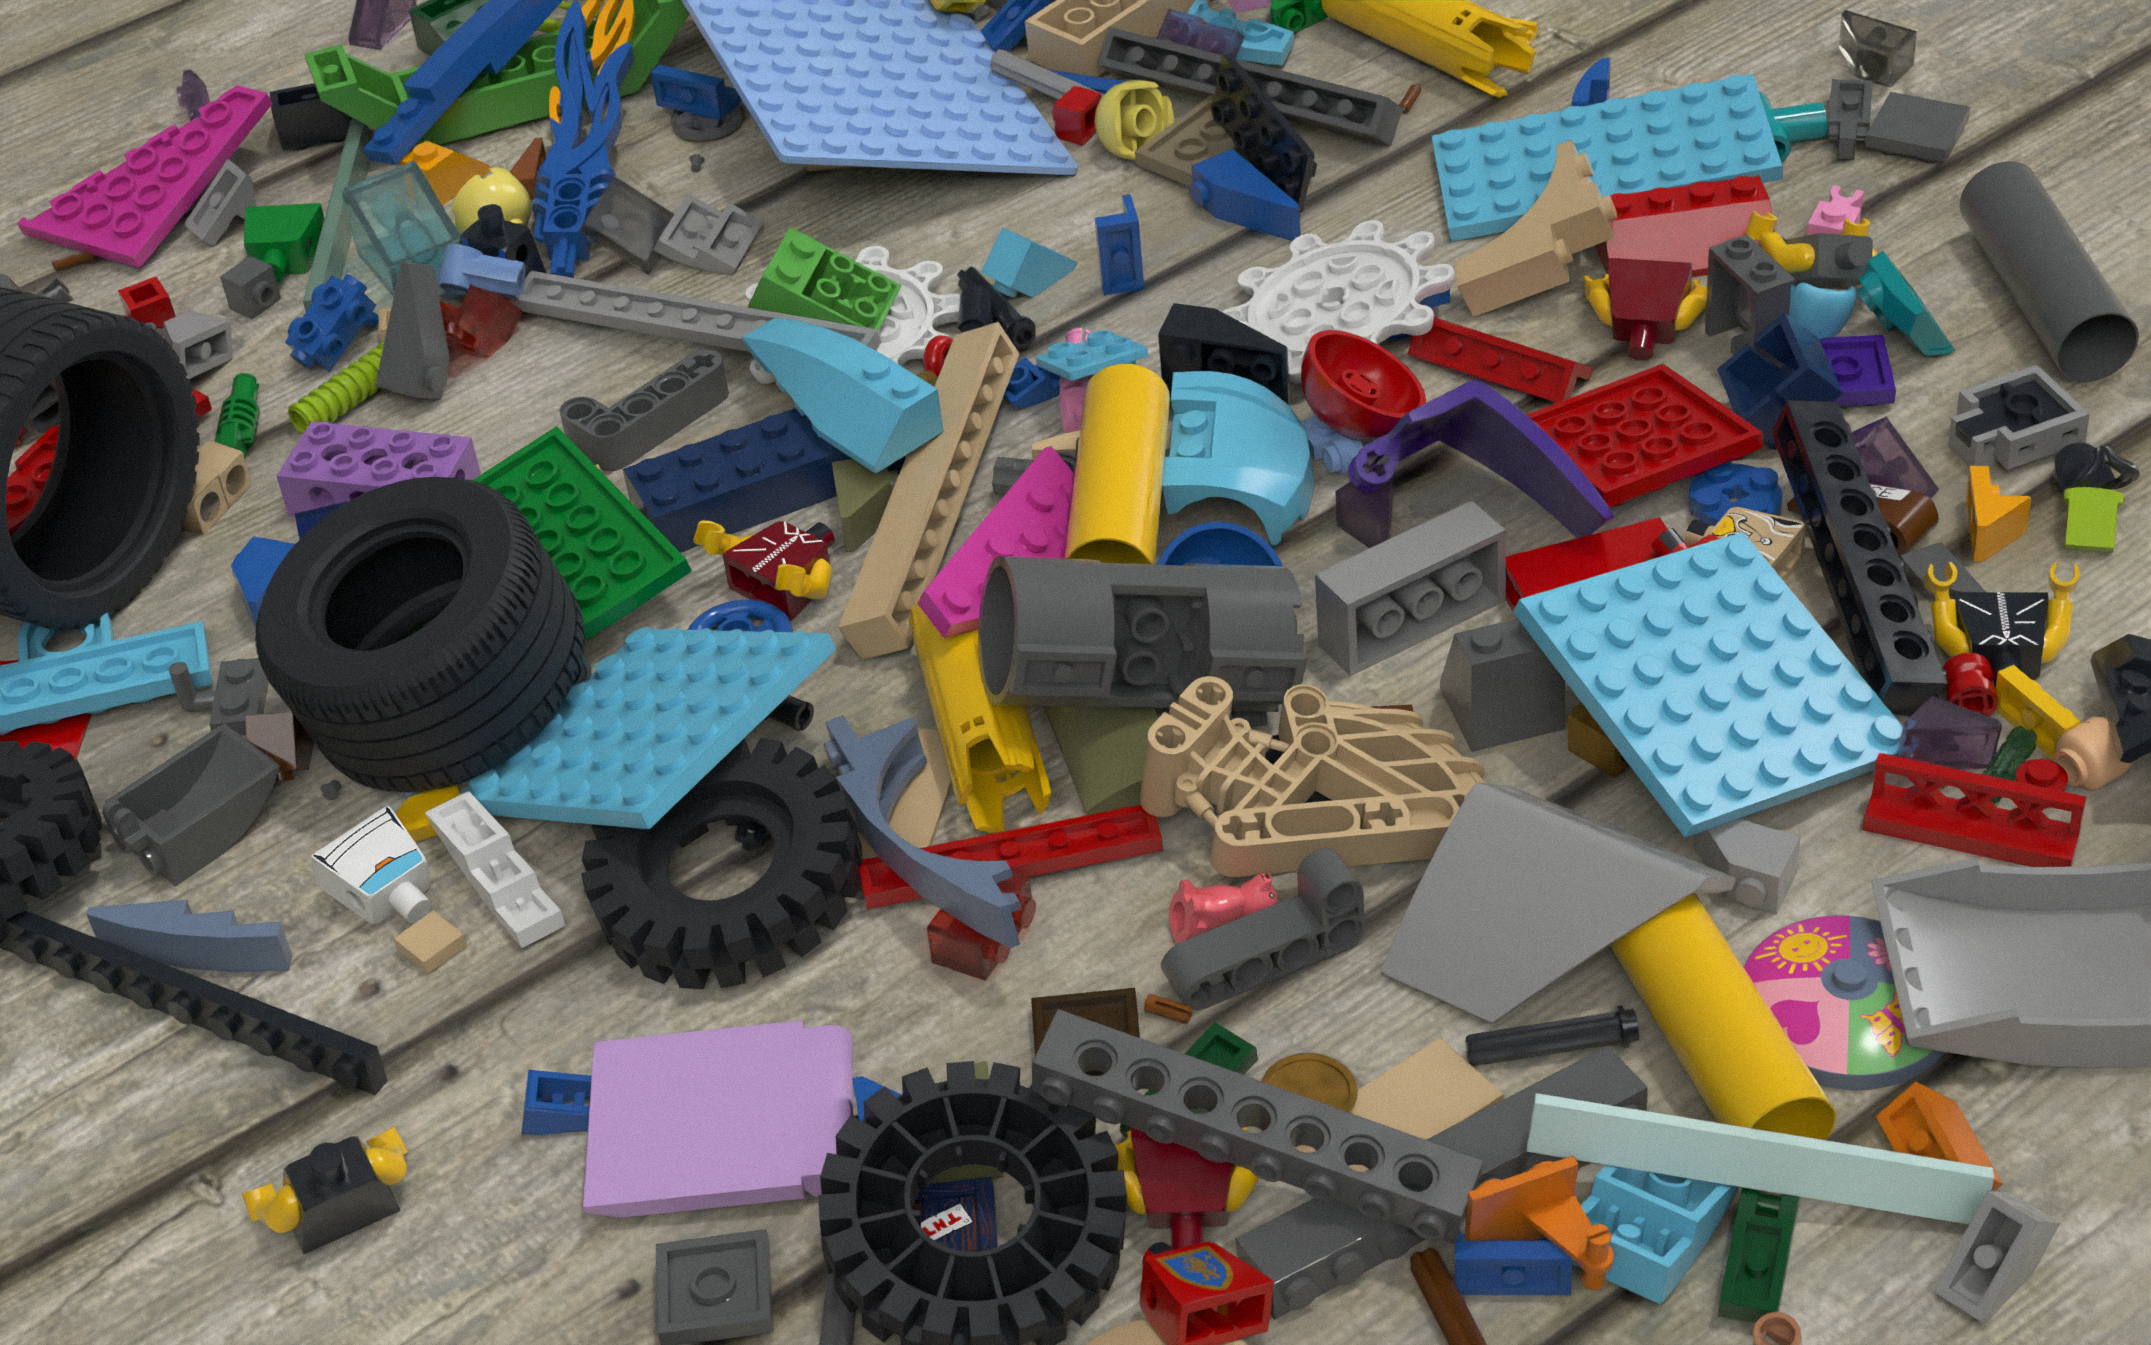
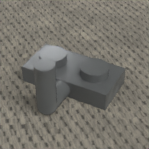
M258 658L221 662L215 691L196 692L186 663L176 662L169 667V673L180 705L185 711L212 709L209 723L211 731L225 723L238 734L246 735L245 715L264 714L269 681L263 673Z

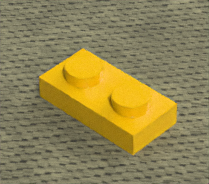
M2015 665L1999 671L1996 681L1999 701L1995 711L2054 761L2058 738L2078 726L2081 721L2076 718L2071 710L2064 708L2045 692L2035 680L2030 679Z

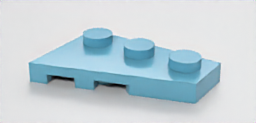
M1195 0L1173 35L1172 43L1219 55L1230 53L1235 59L1258 62L1265 66H1282L1294 46L1293 31L1258 19L1245 22L1237 19L1236 13L1230 9L1223 8L1220 12L1208 9L1207 1Z

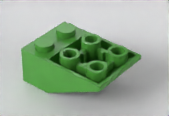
M790 227L763 273L748 308L877 329L879 331L902 285Z

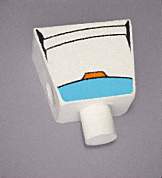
M388 805L311 855L316 885L370 924H379L397 911L409 923H416L426 916L431 908V901L423 894L430 887L427 861L401 821Z

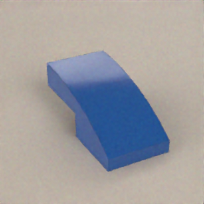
M1611 58L1600 59L1586 71L1576 86L1572 98V106L1582 107L1609 100Z

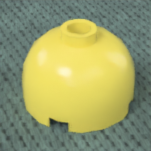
M1143 80L1123 82L1113 86L1100 99L1095 114L1097 136L1102 145L1116 157L1135 160V151L1174 122L1171 101L1168 96H1162L1156 88L1160 86L1155 82Z
M490 168L489 170L493 174L483 179L477 174L460 189L451 206V211L455 214L454 221L450 220L451 225L462 234L478 220L477 212L481 207L488 204H496L502 208L504 220L527 227L532 212L528 191L506 168Z

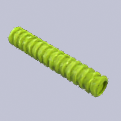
M440 302L446 340L449 342L453 336H457L463 331V323L456 309L446 302ZM384 341L377 348L369 350L367 355L359 357L357 362L349 364L348 368L340 370L338 375L330 377L328 382L320 384L318 389L311 390L308 396L301 397L298 403L294 402L288 407L290 421L296 430L304 434L311 421L333 423L337 420L338 416L346 414L348 409H353L357 403H362L367 396H372L377 389H382V387L375 386Z

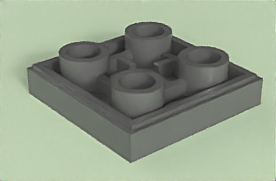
M1890 92L1866 134L1865 147L1877 149L1885 155L1902 154L1917 157L1926 163H1946L1969 120L1970 107Z

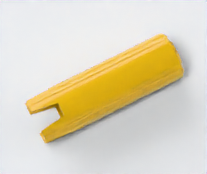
M1321 0L1322 8L1327 16L1498 98L1508 96V93L1505 89L1486 78L1495 66L1529 74L1534 63L1536 50L1507 32L1509 30L1515 33H1526L1529 28L1469 0Z
M919 597L915 606L910 610L909 626L958 805L966 803L976 830L985 831L989 834L1006 831L1004 798L1018 793L1023 788L1027 790L1038 813L1042 815L1044 809L1049 806L1051 789L1027 707L993 705L988 700L980 672L978 629L944 638L918 606ZM1019 770V773L1013 777L1012 774ZM1007 778V781L999 783V779Z

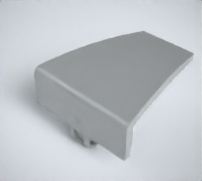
M1477 783L1466 796L1434 853L1397 930L1383 964L1382 972L1384 975L1491 1023H1496L1573 969L1694 893L1716 894L1731 891L1736 878L1661 848L1653 840L1636 837L1624 832L1622 828L1616 825L1595 821L1515 787Z

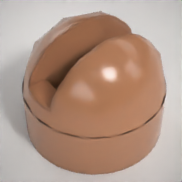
M1768 1313L1762 1316L1754 1326V1345H1772L1764 1341L1766 1335L1780 1345H1802L1799 1324L1786 1313Z

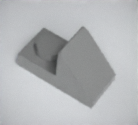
M227 159L184 225L201 240L214 247L221 235L227 231L230 222L236 214L245 219L246 207L256 206L252 178L235 163Z

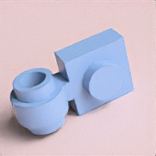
M1316 416L1300 421L1307 432L1312 458L1314 460L1323 458L1329 473L1338 472L1340 475L1348 473V466L1351 460L1363 448L1361 441L1340 435Z

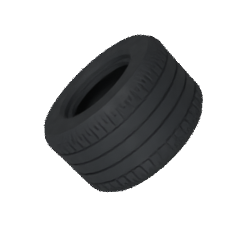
M423 477L398 481L369 491L337 508L306 532L283 558L267 586L257 616L255 645L265 677L318 746L325 758L337 770L353 781L373 789L394 792H417L445 788L468 781L504 763L537 737L561 708L574 684L583 658L585 629L580 606L573 592L523 513L511 500L498 490L477 481L450 477ZM433 619L430 623H428V624H427L426 626H424L422 629H420V630L417 631L416 633L410 635L409 637L403 639L405 636H407L410 632H412L413 630H415L416 628H418L420 625H422V624L426 623L427 621Z

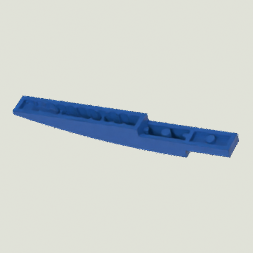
M563 0L488 1L455 31L403 84L410 98L398 106L397 112L384 126L375 131L371 141L363 148L369 160L397 165L480 72L497 74Z

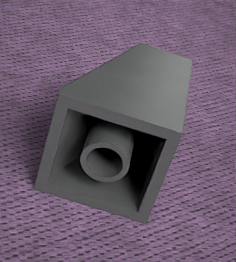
M1518 619L1454 634L1440 679V690L1472 752L1565 730L1566 681Z

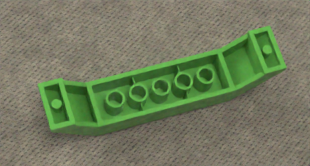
M624 0L620 3L618 9L616 10L610 22L608 32L613 26ZM633 0L635 26L631 45L634 61L619 89L620 99L628 94L639 91L690 15L681 0ZM597 20L591 21L587 29V56L593 44ZM560 30L530 37L497 74L480 72L411 149L425 141L441 146L444 143L459 139H472L481 133L492 130L509 129L516 124L526 121L549 118L550 90L553 86L558 87L560 90L555 66V50ZM342 44L304 54L321 101L375 130L384 126L397 112L398 106L410 98L403 84L420 67L389 74L345 53ZM568 55V58H567V65H566V75H567L568 81H569V55ZM601 65L589 71L593 86ZM586 97L584 102V108L588 107Z

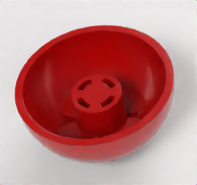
M1324 330L1314 334L1306 346L1301 364V383L1305 399L1315 416L1342 436L1357 440H1377L1389 434L1406 413L1426 403L1424 389L1413 372L1392 353L1366 338L1345 331Z

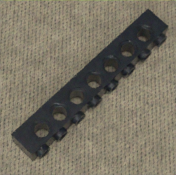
M1787 400L1771 434L1858 671L1893 715H1929L1939 697L1945 692L1947 675L1945 669L1940 666L1932 645L1931 633L1926 629L1919 612L1917 597L1912 593L1907 581L1903 561L1898 557L1893 545L1890 527L1885 523L1877 503L1876 491L1871 488L1864 470L1863 458L1858 454L1852 439L1851 427L1845 421L1838 402Z

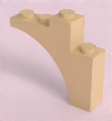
M1573 140L1556 145L1557 156L1552 176L1533 206L1513 226L1492 242L1455 261L1457 287L1473 317L1569 282L1567 264L1573 262V253L1614 238L1612 220L1618 218L1614 203L1609 194L1602 197L1596 182H1592L1590 177L1594 176V172L1586 152L1579 154Z

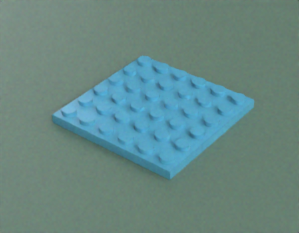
M1744 532L1519 599L1513 611L1685 838L1875 770L1878 753L1910 758L1918 747L1913 738Z
M639 628L626 637V644L614 655H610L597 663L595 666L596 671L591 675L589 681L576 684L571 688L561 708L537 737L521 751L496 768L471 778L469 786L461 794L469 791L492 816L650 829L836 650V647L829 633H806L805 631L773 632L772 630L754 632L742 631L740 629L713 631L708 628L701 630Z

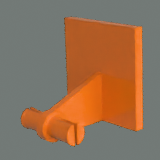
M1574 1156L1556 1162L1544 1161L1538 1163L1527 1172L1504 1180H1488L1476 1189L1468 1192L1464 1241H1537L1548 1238L1583 1269L1581 1282L1584 1281V1287L1590 1290H1598L1604 1286L1605 1274L1611 1269L1614 1259V1252L1610 1246L1612 1233H1608L1609 1228L1602 1224L1592 1225L1575 1196L1578 1163Z

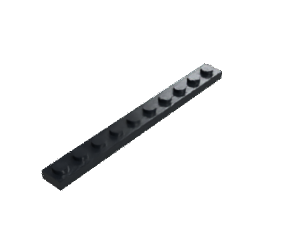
M23 911L7 920H4L0 915V949L18 955L27 963L32 964L36 962L56 970L66 978L71 979L74 977L90 983L104 993L118 994L133 1000L144 1009H156L173 1016L183 1024H194L212 1031L223 1040L232 1039L252 1047L264 1056L273 1055L286 1060L302 1071L309 1073L314 1071L334 1079L337 1083L348 1089L357 1088L376 1095L388 1081L378 1047L31 912Z

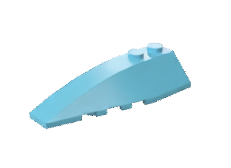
M774 318L742 337L743 344L766 372L773 374L776 385L783 393L787 392L791 396L798 412L802 416L806 415L809 418L812 429L816 434L875 474L944 432L938 389L885 355L853 338L825 327L783 318Z

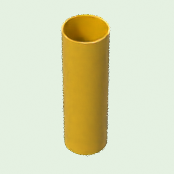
M1135 364L1108 366L1097 372L1086 386L1065 558L1096 559L1101 563L1155 565L1170 395L1164 381L1156 373L1143 366Z
M1696 893L1610 945V948L1717 1123L1827 1141L1836 1123V1111Z

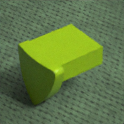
M2093 487L2065 489L2063 500L2068 506L2064 549L2113 553L2115 548L2117 510L2123 505L2124 494L2114 490Z

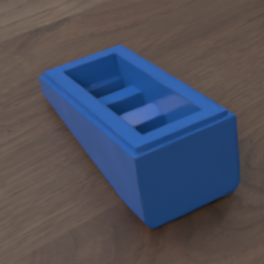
M528 1070L521 1134L542 1135L588 1131L590 1106H584L585 1100H590L592 1076ZM573 1101V1105L563 1104V1102Z

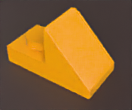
M1969 466L1965 503L1973 562H1984L2027 531L2031 498L2029 496H2000L1999 485H1991L1989 466Z

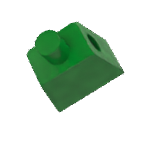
M321 203L246 207L244 247L247 257L251 256L271 265L276 282H279L283 275L304 274L310 271L325 219Z

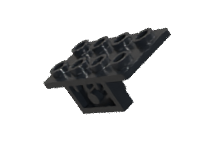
M1230 53L1221 55L1219 71L1216 75L1217 83L1214 99L1211 104V114L1215 123L1221 125L1233 140L1236 148L1245 154L1258 171L1299 204V212L1302 213L1310 178L1315 177L1317 169L1313 150Z

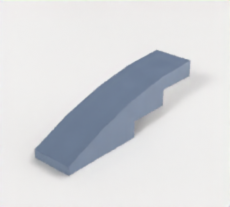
M187 900L88 907L86 915L96 938L168 966L227 972L290 970L292 954L281 922L239 925L234 911L192 914Z

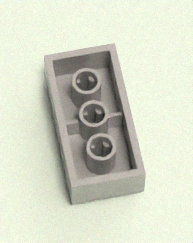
M1471 500L1316 573L1318 646L1349 676H1352L1505 602L1506 529Z

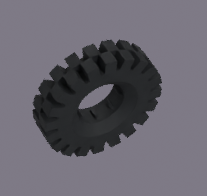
M974 1061L946 1063L947 1081L939 1083L934 1082L928 1067L902 1076V1095L897 1098L885 1086L863 1102V1122L850 1115L835 1136L837 1154L827 1153L820 1175L822 1195H818L822 1252L828 1274L834 1273L835 1291L849 1313L860 1308L862 1327L883 1343L893 1333L900 1336L901 1345H1024L1033 1340L1037 1345H1056L1065 1340L1067 1322L1072 1319L1082 1326L1099 1307L1100 1289L1110 1290L1119 1269L1120 1250H1123L1127 1199L1124 1170H1118V1151L1108 1131L1096 1134V1117L1091 1112L1071 1105L1060 1106L1048 1102L1040 1094L1032 1092V1084L1029 1088L1020 1085V1067L993 1062L989 1079H976ZM968 1164L991 1166L997 1168L1001 1173L1006 1172L1023 1186L1025 1204H1032L1033 1211L1026 1225L1020 1224L1017 1228V1235L1008 1242L992 1249L984 1248L983 1251L955 1250L947 1247L946 1243H938L921 1229L920 1211L912 1210L920 1190L926 1191L929 1187V1180L937 1174L956 1166L957 1168Z

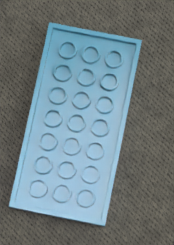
M1753 74L1732 75L1722 80L1707 83H1691L1681 88L1665 91L1655 90L1644 95L1624 99L1613 98L1603 103L1582 107L1571 106L1562 111L1541 115L1530 114L1520 119L1505 122H1489L1479 127L1463 130L1452 129L1442 134L1432 135L1451 242L1506 232L1533 206L1546 188L1555 167L1556 145L1569 140H1573L1579 154L1586 152L1594 172V176L1590 178L1592 182H1596L1602 197L1615 193L1628 194L1650 191L1658 187L1672 188L1692 185L1696 182L1731 180L1739 176H1760L1762 183L1783 179L1782 163Z

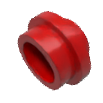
M2032 759L2022 763L2017 768L2015 781L2065 792L2068 784V775L2062 766L2048 759Z

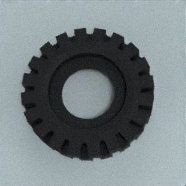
M744 738L650 829L592 824L591 828L596 840L585 841L581 859L587 871L581 873L584 891L609 945L612 944L617 956L631 969L639 965L643 976L665 984L673 973L680 988L704 989L711 968L714 971L720 988L745 984V961L751 959L755 960L763 978L786 968L779 947L783 944H787L799 956H805L821 943L814 923L834 930L846 914L847 910L842 897L855 898L861 880L857 865L863 864L862 845L857 834L858 831L843 790L840 789L836 777L825 764L818 768L815 757L808 752L795 747L787 755L783 742L765 738L759 739L752 754ZM725 819L727 825H748L749 821H755L768 829L773 836L775 844L773 860L766 873L745 891L724 899L700 900L682 894L671 883L668 868L673 851L678 844L683 848L709 832L706 824Z
M18 741L0 742V818H8L0 825V915L4 920H7L28 909L23 897L24 895L28 894L44 900L63 887L59 876L75 877L88 863L85 854L96 851L101 840L98 831L103 830L101 815L78 759L74 760L70 752L61 747L52 751L49 743L31 741L22 749Z

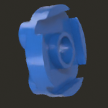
M1729 461L1707 469L1703 474L1695 477L1690 485L1689 512L1692 516L1695 513L1700 518V521L1713 526L1733 507H1741L1780 516L1783 493L1778 484V474L1771 468L1731 464ZM1737 498L1738 501L1732 502L1729 501V499Z

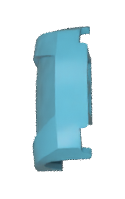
M1173 372L1171 391L1173 424L1170 454L1164 460L1162 482L1168 514H1176L1186 505L1207 497H1224L1240 501L1253 509L1265 526L1270 545H1277L1281 541V533L1289 530L1296 519L1304 520L1310 509L1315 489V480L1306 429L1288 404L1269 389L1252 380L1221 372Z

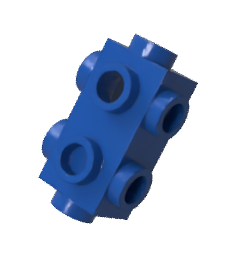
M346 274L343 280L331 275L326 284L318 285L312 293V304L303 317L295 318L289 325V337L285 343L293 350L290 356L308 369L316 365L330 372L361 327L375 328L379 322L378 314L372 312L377 305L365 294L367 287L349 274Z

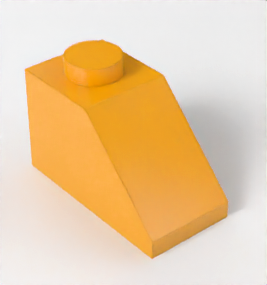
M429 141L415 146L399 162L408 198L435 210H438L457 196L460 189L472 177L478 174L482 178L490 172L489 164Z

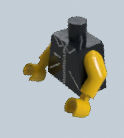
M1948 562L1945 567L1947 581L1941 582L1934 577L1933 564H1930L1923 577V584L1935 596V601L1930 602L1937 645L1951 658L1962 653H1976L1984 656L1991 665L1995 688L1998 672L2011 665H2015L2030 679L2036 680L2040 675L2041 664L2052 662L2069 640L2074 603L2069 601V594L2077 588L2080 576L2079 567L2075 564L2072 580L2063 582L2055 576L2057 562L2051 566L2048 584L2051 590L2054 591V599L2048 600V592H1953V598L1950 600L1949 590L1957 578L1956 566L1952 562Z
M392 1126L385 1132L368 1139L366 1143L369 1149L366 1148L358 1136H351L335 1144L326 1142L313 1148L310 1155L289 1163L283 1169V1187L279 1188L277 1193L273 1182L250 1191L242 1192L250 1221L259 1219L277 1233L293 1231L304 1255L400 1212V1207L389 1185H395L405 1177L407 1165L404 1154L408 1152V1149L396 1127Z

